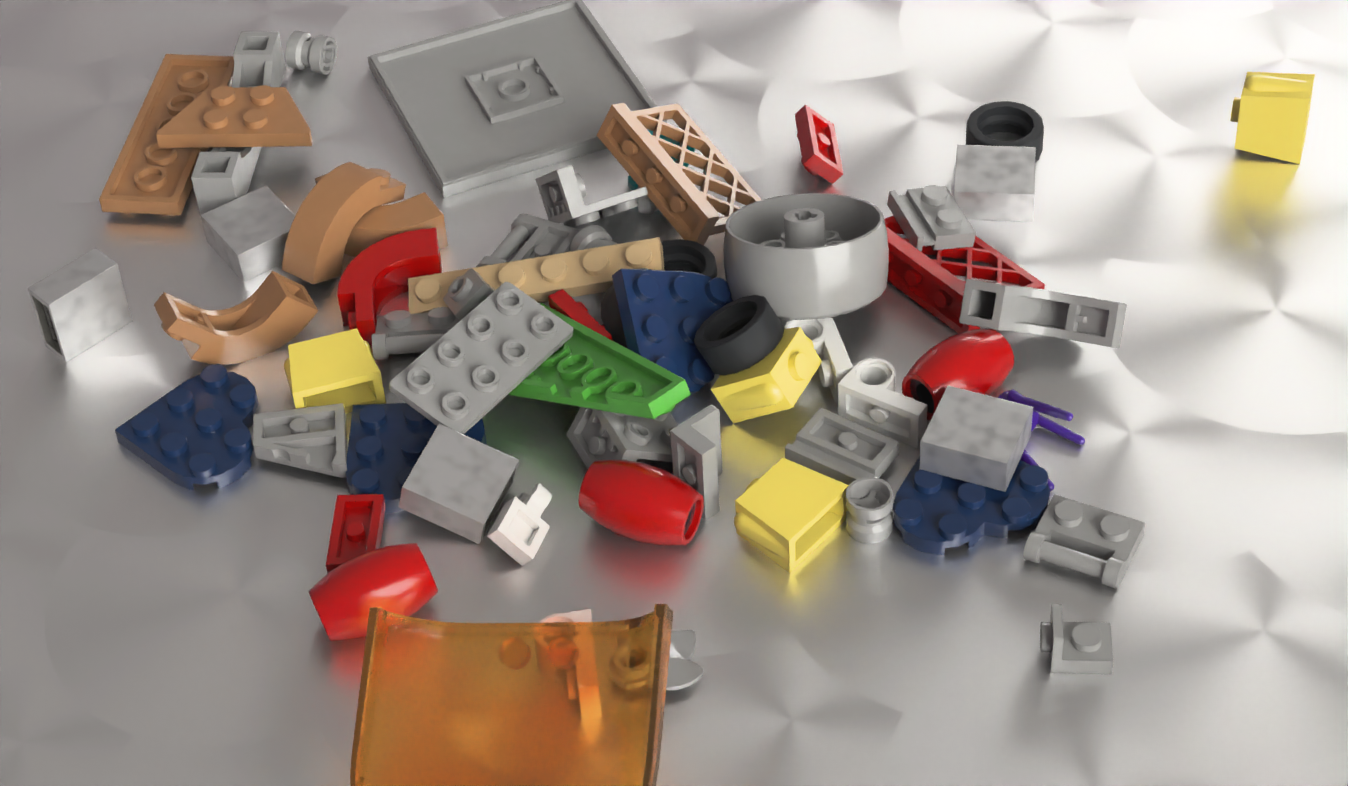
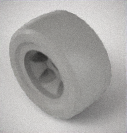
M825 193L776 196L743 206L733 212L726 221L723 245L724 270L733 301L751 295L764 296L779 319L811 320L836 317L859 310L880 297L887 288L889 264L887 229L883 213L877 206L868 201L851 196Z

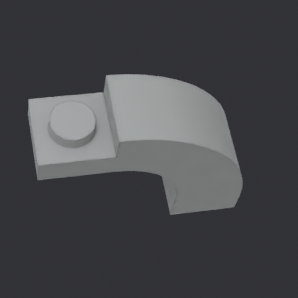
M966 279L959 323L994 330L1031 333L1120 348L1127 304L1046 289Z

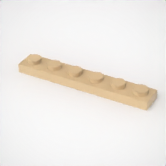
M660 237L473 268L495 290L504 282H510L538 303L549 301L548 296L561 289L566 291L571 297L606 292L613 285L612 275L621 268H648L665 271L663 246ZM470 268L408 278L410 314L428 313L434 308L448 307L443 298L448 293L451 283L457 277L464 275Z

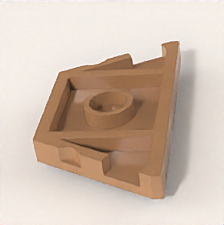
M267 85L232 88L230 86L207 88L158 130L156 134L159 148L312 146L313 144L311 130L286 87H270Z

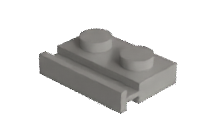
M929 185L924 188L907 189L906 195H898L895 190L889 191L887 206L911 245L919 251H922L923 246L930 245L933 250L973 247L976 232L946 186Z
M820 408L796 434L794 443H788L785 446L786 459L847 485L862 477L880 478L899 456V441L823 408Z

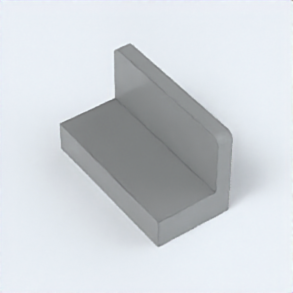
M712 404L670 430L673 475L681 478L703 495L704 508L702 518L705 521L720 512L718 476L722 473L720 412Z

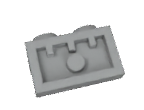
M572 165L557 169L535 179L548 220L564 223V225L573 228L601 219L598 212L600 210L603 218L638 207L636 198L648 195L645 186L585 205L583 200L586 196L585 185L580 174L574 172Z
M581 407L566 435L587 468L596 460H629L636 462L639 458L672 462L670 430L678 426L670 412L660 415L655 419Z

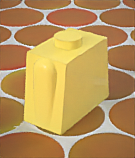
M1247 72L1241 98L1234 97L1230 121L1238 122L1234 149L1300 164L1306 138L1315 74Z
M801 327L784 329L783 337L776 348L764 359L736 374L720 375L710 390L733 424L791 409L819 368L822 360L816 353L812 340L804 334Z
M357 328L288 345L289 358L284 362V370L295 409L343 403L345 414L352 412L353 405L386 404L381 371L375 362L369 343L363 340Z
M782 458L761 478L754 479L748 485L745 492L735 500L736 515L734 517V526L736 533L787 572L791 573L846 521V512L848 510L846 507V489L849 485Z

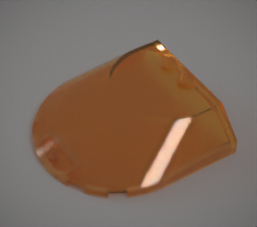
M655 604L654 611L649 614L618 621L455 623L419 619L384 610L382 607H371L368 617L352 746L351 786H656L660 762L673 611L667 604Z

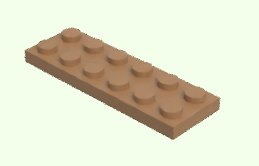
M165 55L99 198L102 212L181 215L193 187L191 176L200 152H207L209 147L159 148L156 134L158 130L207 88L219 86L232 87L233 56Z

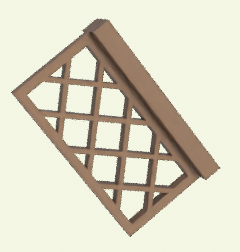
M625 103L611 105L596 136L640 188L646 186L649 199L684 240L695 241L704 245L709 235L725 232L727 219L733 212L741 208L734 205L735 201L748 205L762 200L678 103L631 111ZM673 119L681 129L667 124L663 120ZM647 129L653 131V135ZM660 134L680 142L679 146L661 139ZM690 146L692 148H695L699 150L704 156L686 149V147ZM671 157L677 159L676 163L673 161ZM684 162L703 169V174L683 166ZM712 173L724 178L728 184L710 177V174ZM695 185H698V186L701 187V188H700V191L697 189V187H696ZM708 190L727 197V202L707 194ZM719 213L724 214L725 217L719 218V217H720V214H719Z

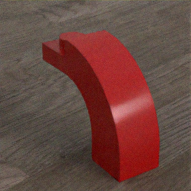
M436 228L407 231L380 240L359 253L344 270L337 291L343 327L349 326V330L357 328L363 340L369 343L371 350L372 334L376 332L380 311L391 299L408 292V278L442 273Z

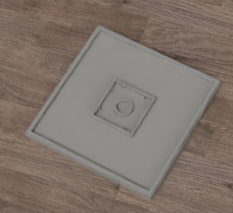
M582 0L561 1L367 57L372 74L443 197L607 149L596 135L613 104L625 103L631 111L658 107Z

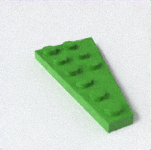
M543 303L540 304L573 327V335L508 394L655 419L660 415L669 413L675 408L676 404L691 395L686 380Z

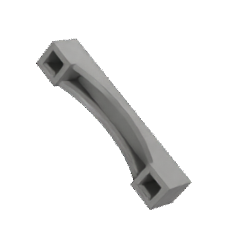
M241 32L233 53L234 71L232 88L257 87L260 85L281 87L286 66L279 32ZM213 147L210 152L199 153L191 180L200 216L247 194L262 147Z

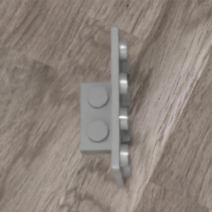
M504 282L390 381L389 390L438 426L440 423L461 434H465L567 342L573 335V327L510 282Z

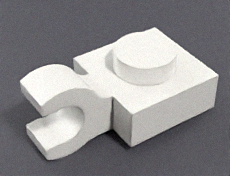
M537 483L530 495L524 491L519 498H512L504 504L487 535L488 538L521 566L533 560L550 528L540 516L549 504L552 493L540 483Z

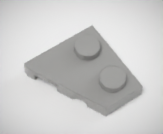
M344 404L253 414V446L256 458L340 478L346 477L347 432Z

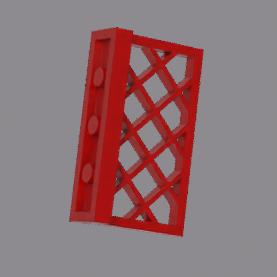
M894 216L884 219L889 248L887 281L958 334L980 329L978 326L959 323L966 279L977 278L992 280L998 283L1006 282L1026 287L1045 288L1043 282L976 235L973 247L933 250L930 245L923 246L922 251H919L911 245L908 238H901L897 235L905 234ZM926 255L936 256V259H931ZM942 257L966 260V263L944 261ZM972 261L989 263L993 267L973 265ZM956 276L965 277V281L958 279Z

